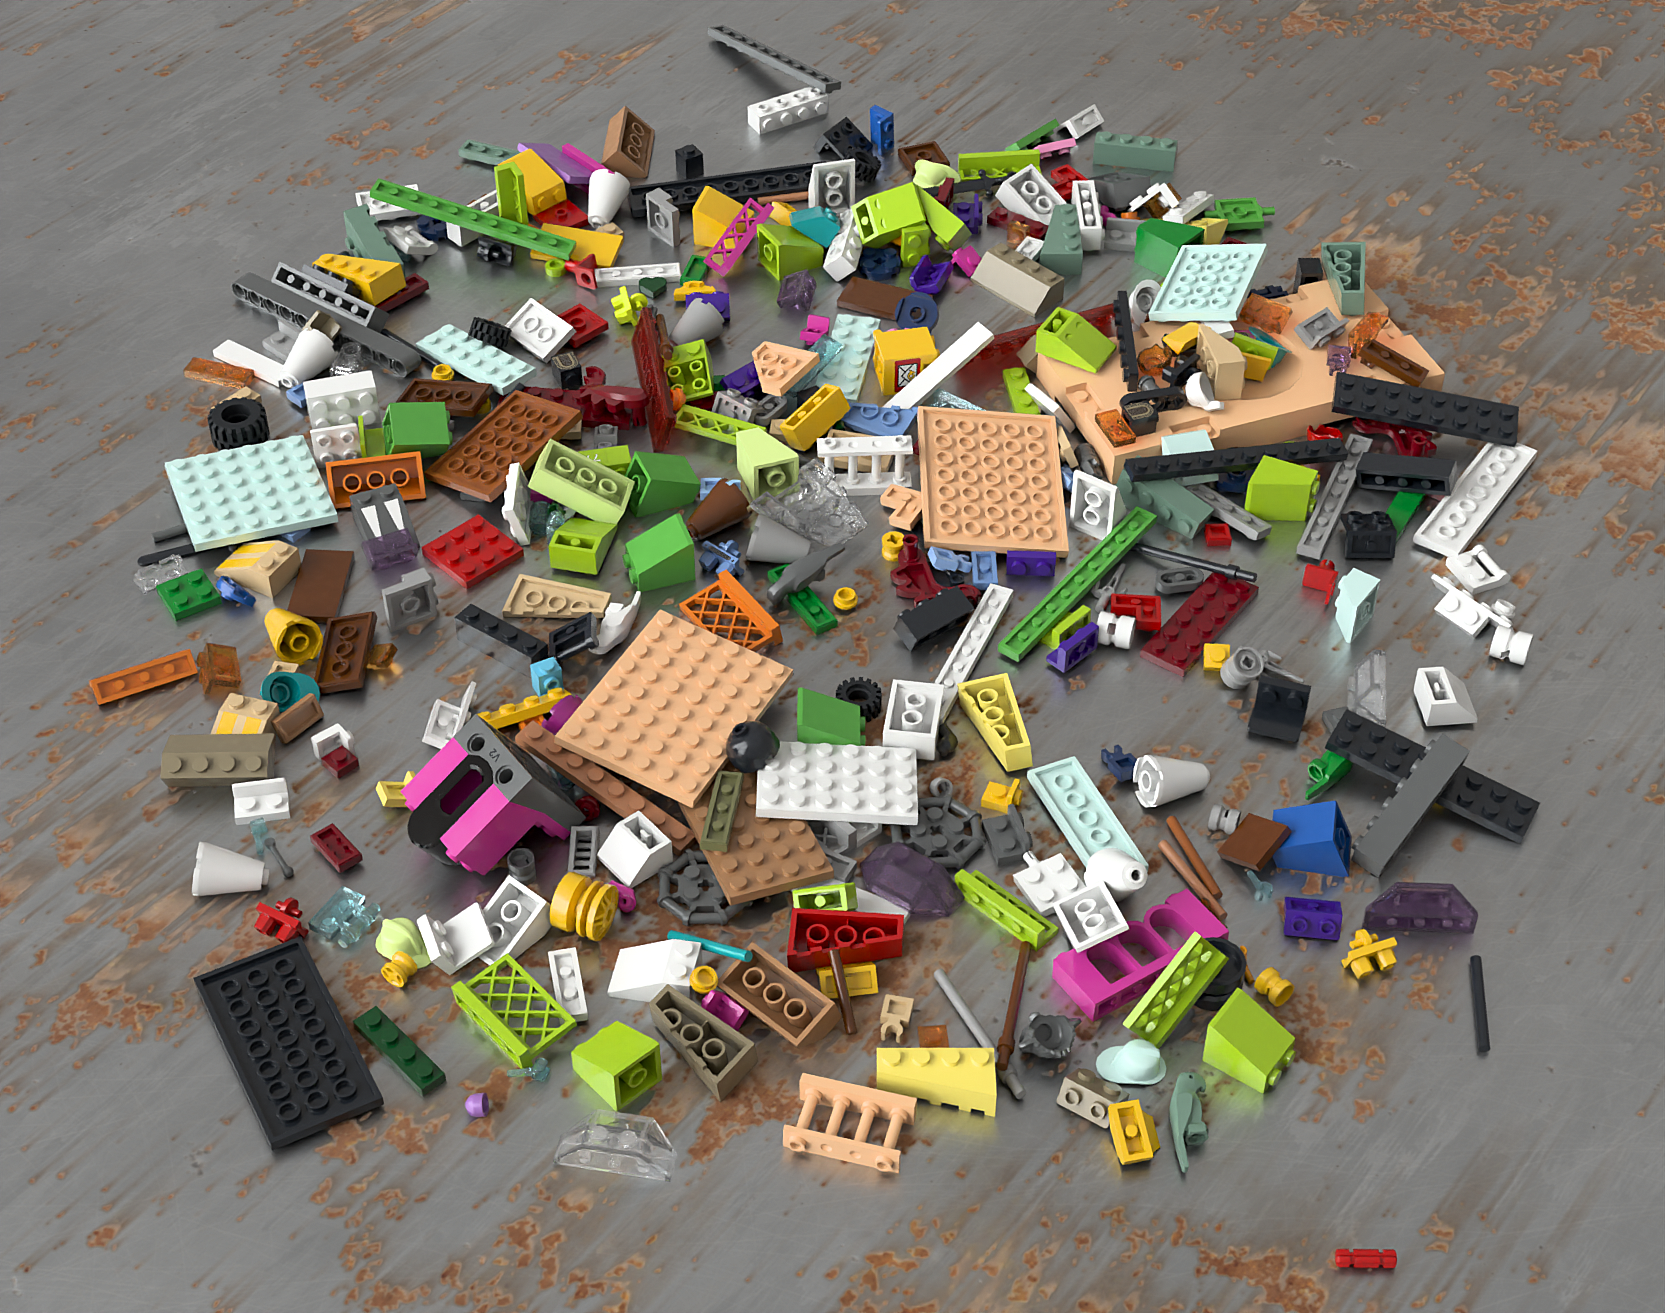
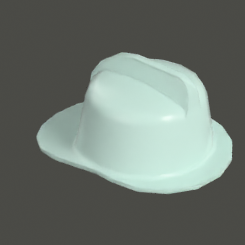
M1134 1039L1125 1046L1110 1047L1102 1051L1096 1061L1097 1072L1100 1076L1109 1082L1118 1084L1153 1085L1160 1082L1166 1073L1165 1061L1160 1056V1050L1149 1041L1143 1039Z

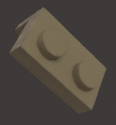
M1078 1068L1064 1078L1056 1102L1106 1129L1110 1126L1109 1105L1128 1101L1130 1094L1123 1091L1118 1084L1106 1082L1096 1077V1074L1091 1070Z

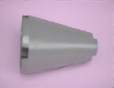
M695 298L669 335L670 343L673 347L704 339L705 343L720 336L726 330V327L723 328L722 326L725 321L719 311L709 302L707 304L702 303V298Z
M759 513L755 523L756 527L748 546L746 560L792 564L813 553L815 548L810 547L811 541L766 515Z

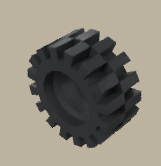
M855 147L849 148L844 160H855V179L859 178V181L873 182L881 167V161L878 160L877 156H873V153H868L866 149L861 150L859 147L857 149Z
M474 317L468 335L484 343L506 348L512 330L494 321Z
M852 677L850 682L844 680L842 685H838L836 690L837 699L860 706V717H865L867 723L871 721V717L874 719L878 717L882 707L881 688L878 687L876 682L871 684V679L869 678L863 681V677H859V680L855 681V678ZM861 698L866 701L854 702L852 699Z

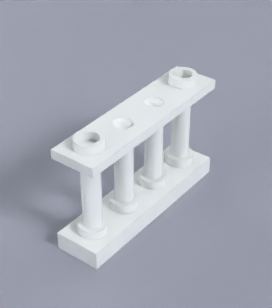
M911 435L817 438L818 457H825V474L817 475L818 497L883 495L891 484L912 489L911 473L904 472L905 454H913ZM881 455H895V472H881ZM848 456V474H834V457ZM858 456H872V473H857Z

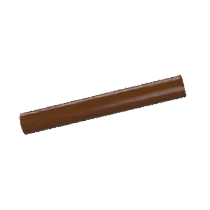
M834 949L828 952L846 1035H852L857 1033L840 951L839 949Z

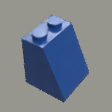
M1336 800L1273 810L1272 821L1287 825L1291 830L1290 835L1272 856L1278 868L1349 877L1352 835Z

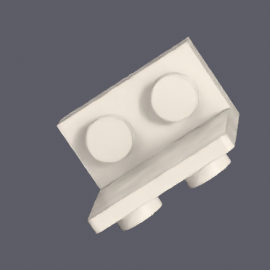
M1157 182L1146 191L1148 193L1146 197L1143 198L1140 195L1130 202L1131 208L1128 211H1134L1155 194L1159 195L1157 200L1163 208L1167 207L1170 210L1179 202L1165 182L1162 185H1159Z
M356 423L312 429L310 431L317 468H325V462L362 458Z
M474 903L443 925L439 920L434 921L426 914L417 919L431 962L448 975L453 974L495 944L482 908L478 903Z

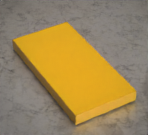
M543 223L541 227L543 231L576 241V248L570 258L582 261L588 255L595 254L598 269L613 268L624 242L623 236L547 223ZM533 249L530 252L532 259L549 261L550 259L558 258Z

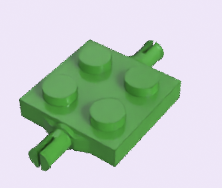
M1253 197L1215 200V210L1203 212L1204 218L1228 219V225L1225 229L1227 231L1254 230L1264 228L1263 216L1275 215L1274 206L1261 207L1257 203L1256 198Z

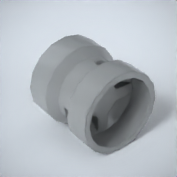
M1214 804L1208 829L1214 831L1224 830L1226 834L1231 835L1239 825L1241 810L1234 808L1227 810L1223 805Z

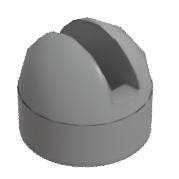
M938 777L931 781L929 789L934 797H945L947 794H952L953 785L948 779Z

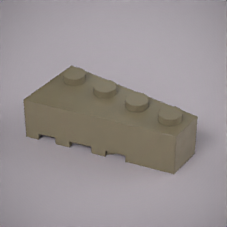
M669 984L649 1003L653 1023L720 1102L757 1064L758 1057L754 1042Z

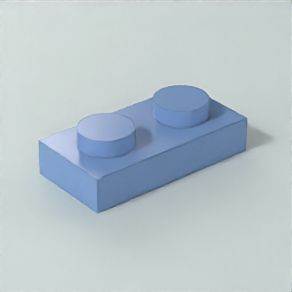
M971 551L973 586L979 590L986 591L990 583L998 585L995 551Z

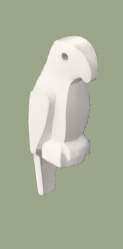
M640 591L636 592L631 605L627 607L619 603H610L600 626V634L597 635L599 646L592 650L589 648V651L604 655L615 645L624 641L637 616L642 599Z

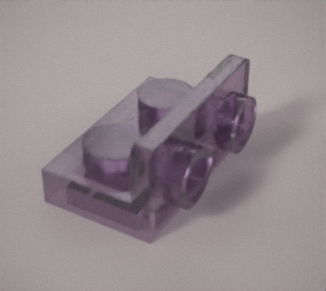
M807 269L784 276L777 298V304L780 308L792 307L800 303L805 312L809 311L817 285L814 277L810 276Z
M408 528L363 541L361 544L371 571L376 569L385 570L398 562H410L418 554V545L413 542Z

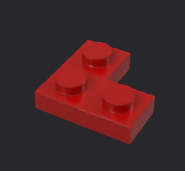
M1068 164L1051 170V178L1058 182L1051 186L1065 201L1072 198L1073 181H1088L1086 177Z
M1111 593V613L1120 617L1122 615L1135 616L1136 629L1161 631V596Z

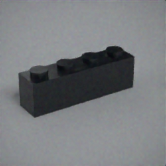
M1363 452L1356 467L1357 488L1451 496L1457 481L1456 460Z
M473 604L468 605L454 617L458 640L531 678L530 665L549 658L547 643Z

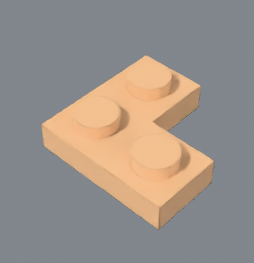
M891 484L880 497L881 505L896 509L889 517V522L892 526L911 531L923 516L920 491Z

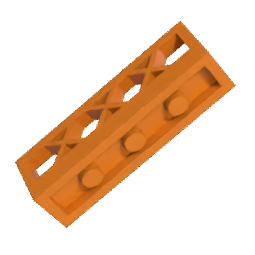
M185 649L88 681L93 689L97 703L100 705L196 674L198 671L191 650Z

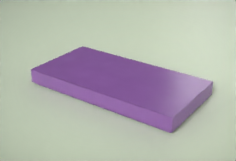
M545 143L518 144L517 150L519 152L529 148L532 149L566 183L589 184L593 172L552 145Z

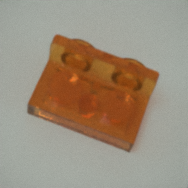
M1252 293L1239 315L1241 320L1248 325L1255 324L1267 333L1275 332L1281 334L1293 311L1292 308Z
M1368 312L1348 334V357L1357 359L1363 345L1377 338L1380 330L1388 323L1389 317L1376 312Z
M206 643L203 652H199L197 656V667H200L199 683L203 686V693L209 695L213 685L239 688L241 676L236 647Z

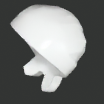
M1194 373L1186 384L1185 395L1187 401L1192 406L1204 408L1208 412L1223 410L1224 402L1214 400L1213 391L1206 373Z

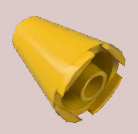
M274 608L265 616V626L276 655L282 662L299 664L301 666L304 664V661L310 658L313 660L318 655L324 639L319 626L314 621L282 608Z

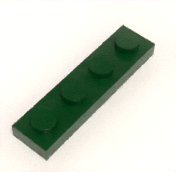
M377 1006L353 1020L354 1028L422 1096L446 1081L445 1073Z

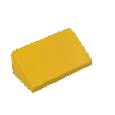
M773 202L774 210L769 217L780 225L791 226L789 215L791 212L798 210L787 203Z
M1190 322L1166 335L1162 340L1173 351L1180 354L1197 344L1199 324Z

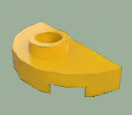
M703 281L685 282L683 287L675 289L674 301H685L686 295H690L693 292L712 294L716 290L713 286L705 285Z

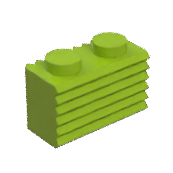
M854 882L793 890L792 893L794 908L853 911L858 908Z

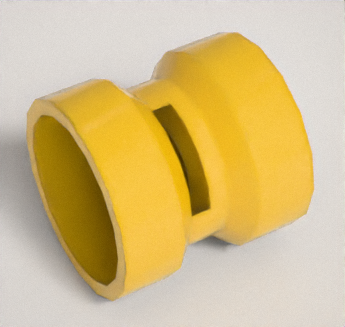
M1274 967L1265 969L1254 983V988L1260 994H1266L1268 1000L1276 1007L1284 1004L1290 998L1295 988L1288 979H1282L1280 973Z

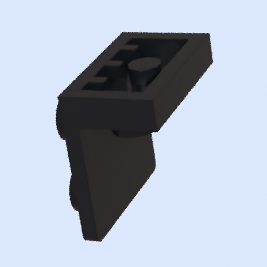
M846 116L826 131L813 146V149L819 153L823 149L827 151L832 148L844 160L849 148L855 147L857 149L859 147L861 150L866 149L868 152L873 147V144Z
M1349 511L1348 513L1341 514L1340 519L1346 530V558L1395 557L1397 530L1389 514L1382 511H1373L1371 514Z
M1260 675L1256 700L1247 731L1298 742L1308 708L1311 686Z

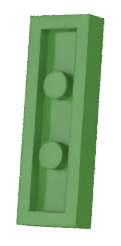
M1055 118L1005 148V151L1028 150L1026 145L1029 144L1032 147L1041 142V136L1045 139L1054 134L1053 129L1059 126L1058 121Z

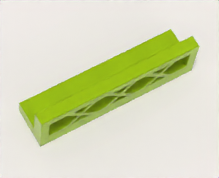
M1039 149L958 154L960 182L981 179L978 175L980 169H984L986 174H993L988 176L989 178L1007 176L1008 174L1006 173L1009 172L1018 173L1030 164L1041 174ZM964 175H973V177H964Z
M515 162L495 166L499 217L529 226L523 173Z
M686 404L682 405L672 420V427L736 445V432L759 427L767 433L766 427Z
M961 869L955 874V894L1022 942H1030L1032 949L1036 952L1058 934L1059 928L978 870L969 874L964 869Z

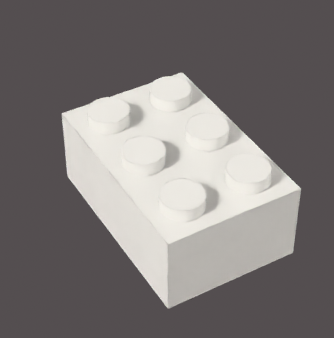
M371 370L303 382L312 429L356 423L358 427V416L363 415L364 425L381 423L376 386Z

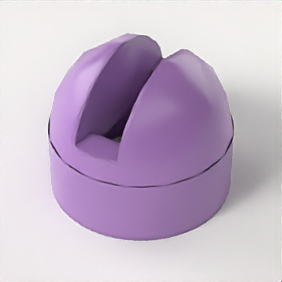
M476 1093L467 1098L465 1107L471 1116L486 1117L488 1115L489 1100L486 1093Z

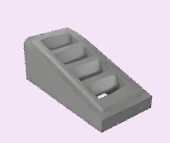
M571 826L568 872H576L590 878H595L598 860L597 853L599 852L600 844L598 826ZM579 840H591V843H579ZM578 849H591V852L577 851ZM590 857V861H576V858ZM575 866H590L589 870H575Z

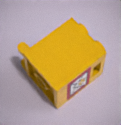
M928 327L882 332L879 329L873 331L875 340L874 370L883 396L899 393L940 356L939 349H935L934 335H930Z

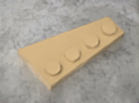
M519 574L503 607L502 614L503 617L579 618L592 612L596 618H604L605 611L612 601L611 593Z

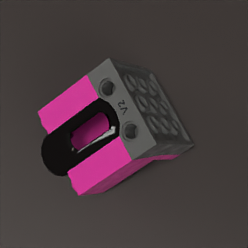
M477 714L400 791L407 799L405 805L412 811L407 824L408 836L411 842L445 865L455 866L462 864L469 872L472 873L475 870L483 876L533 825H536L538 828L541 827L551 837L557 835L565 840L571 834V826H579L586 818L528 752Z

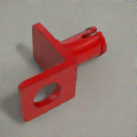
M595 254L588 255L582 261L572 258L569 261H565V270L575 273L579 286L594 290L598 288L594 270L598 269Z
M1324 559L1320 562L1319 566L1306 565L1302 585L1327 592L1325 604L1328 605L1335 592L1339 572L1334 570L1335 565L1331 560L1326 565L1327 559Z

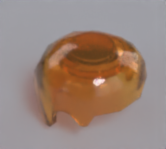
M1154 344L1151 348H1145L1139 352L1137 357V365L1140 371L1148 376H1161L1163 369L1167 365L1171 366L1172 352L1169 346L1161 348L1158 344Z

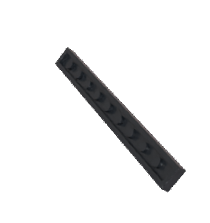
M1340 438L1131 458L1125 459L1124 468L1131 482L1256 470L1264 455L1296 465L1344 461L1349 453Z

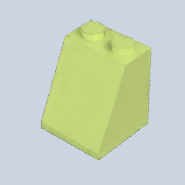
M759 427L736 432L737 469L754 502L799 493V456L796 452Z

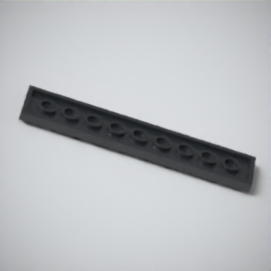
M821 161L631 186L627 199L633 217L647 216L646 194L658 188L672 197L673 206L680 212L693 209L705 186H710L736 202L744 204L749 198L757 201L759 197L808 191L813 165L827 162Z

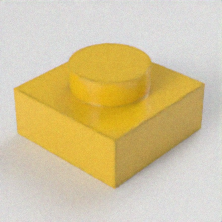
M1205 643L1203 670L1220 671L1222 664L1230 657V644Z

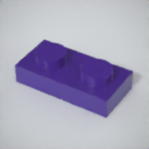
M1007 550L1006 575L1055 576L1056 552Z

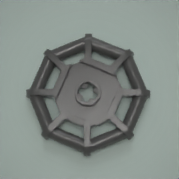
M947 794L945 797L918 798L917 825L888 824L891 829L893 843L891 850L894 854H900L918 865L922 871L948 867L960 869L964 867V863L974 853L985 847L986 839L983 837L981 826L982 815L978 810H972L955 800L953 795ZM950 809L957 812L964 818L959 819L956 816L952 815L951 813H949ZM971 827L972 836L964 835V829ZM902 832L909 833L910 839L903 840ZM932 832H941L942 835L936 834L933 836ZM962 846H966L960 853L957 852ZM936 854H943V857H936Z
M684 850L682 856L667 867H662L657 874L659 877L657 903L659 907L667 909L679 918L685 926L689 927L691 924L727 925L729 919L746 906H751L754 900L735 904L723 910L722 905L728 900L710 865H698L696 863L707 861L703 851ZM687 864L689 865L684 869V873L682 875L675 874L683 867H685ZM670 884L678 886V892L671 894ZM709 886L708 891H703L701 887ZM681 903L684 905V903H686L689 906V909L685 910L678 904Z

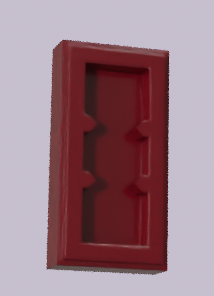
M333 823L310 835L311 843L339 873L363 861L361 852Z

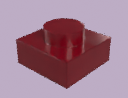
M343 745L321 758L322 765L337 779L359 766L358 758Z

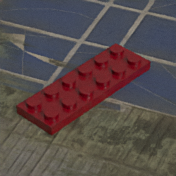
M525 386L523 391L524 393L580 410L583 416L582 427L595 428L603 424L618 426V430H630L633 419L631 409L624 408L617 413H612L605 406L595 412L591 402L584 405L580 404V390ZM507 393L504 396L500 395L497 406L506 398V396L509 393Z
M1212 572L1161 627V631H1158L1141 649L1140 657L1184 677L1203 656L1204 644H1214L1258 595L1259 587L1245 580H1232L1226 578L1225 575Z

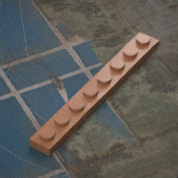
M531 721L516 735L515 742L624 819L640 811L672 841V852L680 857L684 850H687L696 841L692 830L597 764L555 744V735L535 721Z

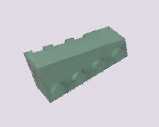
M1076 204L1055 205L1040 253V265L1058 275H1081L1083 250Z
M364 204L343 211L347 233L345 243L347 248L354 252V256L401 263L404 278H406L404 263L394 247L389 245L384 231L380 232L375 216L370 217L368 205Z
M1321 242V265L1341 315H1364L1366 242Z

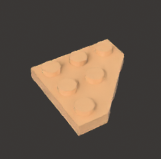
M764 341L752 352L762 391L775 396L784 395L820 362L819 353Z

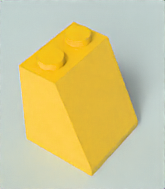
M529 148L497 164L499 166L515 162L523 173L528 213L535 216L567 199L564 181L532 149Z
M705 186L692 209L694 244L714 247L744 205L710 186ZM747 208L748 218H754V211ZM736 223L737 234L745 233V223ZM734 238L724 240L725 249L735 247Z

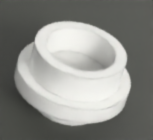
M1497 599L1496 603L1491 606L1494 614L1498 617L1503 615L1506 618L1513 619L1515 616L1514 610L1516 607L1505 600Z

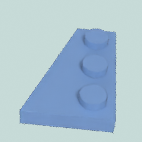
M850 402L849 406L851 409L841 419L845 427L866 435L907 436L917 420L918 407L901 409L900 406L892 405L891 408L878 407L877 404Z

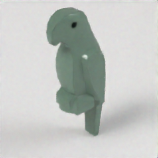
M1185 1072L1178 1076L1169 1107V1120L1174 1145L1182 1172L1184 1173L1189 1168L1184 1141L1187 1145H1200L1209 1138V1129L1202 1122V1107L1197 1096L1198 1092H1205L1206 1082L1202 1076L1195 1072Z

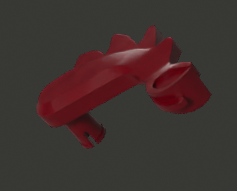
M596 366L586 367L587 376H583L586 385L580 387L581 395L579 399L581 405L591 402L595 412L605 406L612 413L629 408L632 411V423L634 426H638V421L639 426L647 424L645 406L650 402L647 391L641 388L605 386V372Z
M1356 417L1352 421L1355 430L1361 433H1383L1390 436L1394 440L1399 455L1425 458L1436 455L1437 446L1431 442L1433 435L1431 432L1376 420H1362L1360 417Z
M914 534L905 535L902 539L903 549L898 554L899 567L890 571L891 580L899 585L896 587V595L905 598H915L914 607L916 608L924 599L928 598L931 600L941 590L945 588L950 590L953 587H945L936 583L923 551L918 548V537ZM968 584L957 585L967 599L974 600V609H976L978 597H981L980 590Z

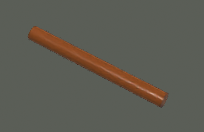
M1175 816L1168 817L1166 820L1168 826L1207 890L1216 900L1220 899L1223 893Z

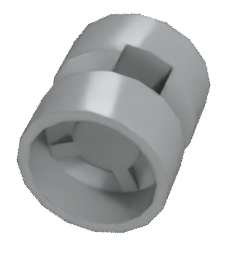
M1241 647L1222 664L1220 669L1221 678L1228 687L1233 689L1245 688L1262 672L1264 660L1256 649Z

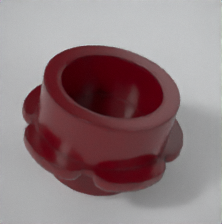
M583 796L575 803L586 816L584 821H592L594 817H598L600 813L599 803L594 797Z

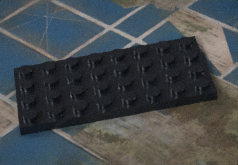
M301 936L193 978L199 995L272 1151L384 1105L383 1097Z

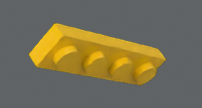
M554 688L549 690L546 695L540 697L536 695L529 696L522 703L516 705L513 703L500 706L498 711L492 713L485 711L477 715L494 728L499 729L547 713L561 699L572 694L565 689Z

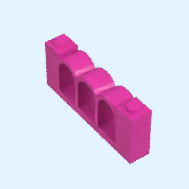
M1186 888L1179 893L1171 894L1165 900V904L1151 907L1146 911L1143 922L1126 921L1129 929L1113 936L1112 939L1109 938L1079 953L1075 949L1060 953L1053 960L1052 978L1094 1022L1147 993L1184 946L1182 945L1173 950L1153 928L1159 926L1172 928L1186 942L1194 931L1203 938L1216 937L1228 940L1229 930ZM1126 943L1140 944L1156 960L1142 967L1122 945ZM1091 961H1110L1125 977L1110 984L1092 965Z

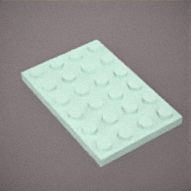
M1267 244L1182 245L1148 313L1149 320L1158 322H1208L1222 320L1224 322H1231L1237 320L1268 252Z

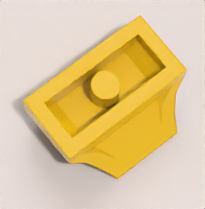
M1139 1099L1110 1104L1108 1107L1109 1124L1116 1153L1122 1165L1151 1160L1154 1157L1153 1153L1160 1148L1153 1117L1141 1109Z

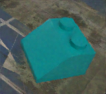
M821 206L791 212L789 215L792 227L828 248L841 228L839 218L836 216L837 213L829 207L824 209Z

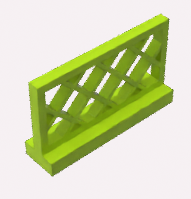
M1194 931L1122 1024L1159 1049L1229 958Z
M508 953L466 984L459 981L451 987L456 1003L523 1072L533 1066V1058L577 1026L576 1020ZM506 965L513 969L512 977L497 976L498 971ZM480 984H490L489 993H476L473 989ZM496 984H510L509 993H494ZM528 984L530 986L529 993H514L515 985ZM493 1001H507L506 1010H493ZM513 1001H527L526 1010H511ZM545 1001L547 1003L546 1011L531 1010L532 1002ZM510 1018H524L523 1028H511L509 1026ZM530 1018H545L543 1028H528ZM550 1018H562L565 1021L559 1028H548ZM527 1035H542L541 1041L532 1048L526 1043Z

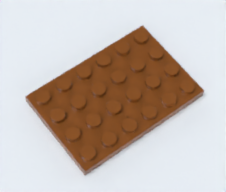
M515 390L424 471L427 480L492 502L507 488L506 475H509L510 464L519 462L523 472L528 470L538 460L548 441L552 439L558 442L583 419L580 410Z

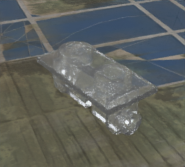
M172 554L170 557L159 561V568L152 564L137 570V573L134 574L135 579H133V582L143 594L154 591L156 585L188 574V572L181 565L183 563L179 554L176 556Z

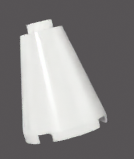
M600 169L593 172L590 177L588 222L596 229L611 222L629 194L630 182L618 172L611 174L608 173V169Z
M306 328L299 334L280 372L283 385L293 388L302 382L310 380L336 362L339 353L338 351L334 352L332 348L334 343L322 332L316 329L307 331L308 328Z
M1150 754L1137 759L1133 772V783L1138 782L1139 791H1135L1139 802L1144 807H1156L1204 790L1210 781L1209 770L1202 763Z
M199 842L196 868H194L193 895L206 896L261 890L262 885H268L270 869L265 868L264 862L208 842Z
M1105 848L1094 853L1089 858L1088 866L1084 873L1087 887L1103 880L1115 902L1124 900L1143 887L1148 877L1147 870L1143 864L1117 848Z

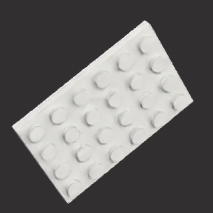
M780 741L777 755L774 758L770 755L765 760L767 765L758 770L756 817L917 825L916 749Z

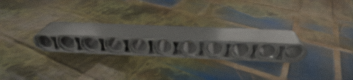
M246 273L231 285L233 293L239 299L301 329L317 310L330 314L342 327L341 332L333 340L334 345L401 377L407 376L422 364L420 355L414 349L254 273Z

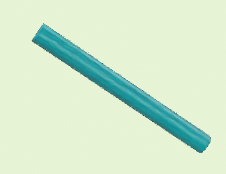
M670 930L667 935L668 940L677 939L701 943L702 950L741 961L750 962L753 957L751 951L682 932Z

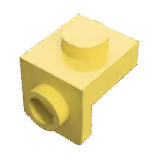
M408 771L403 782H378L376 791L384 807H407L405 805L407 799L400 791L416 776L414 771Z

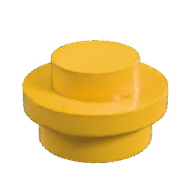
M447 364L437 365L433 369L432 379L452 381L454 379V371Z
M843 587L836 591L833 602L836 607L848 610L857 605L858 596L853 589Z
M700 966L692 971L689 982L696 992L709 994L711 990H715L717 987L718 976L713 968Z

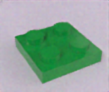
M202 568L156 585L157 593L175 621L222 604L221 596Z

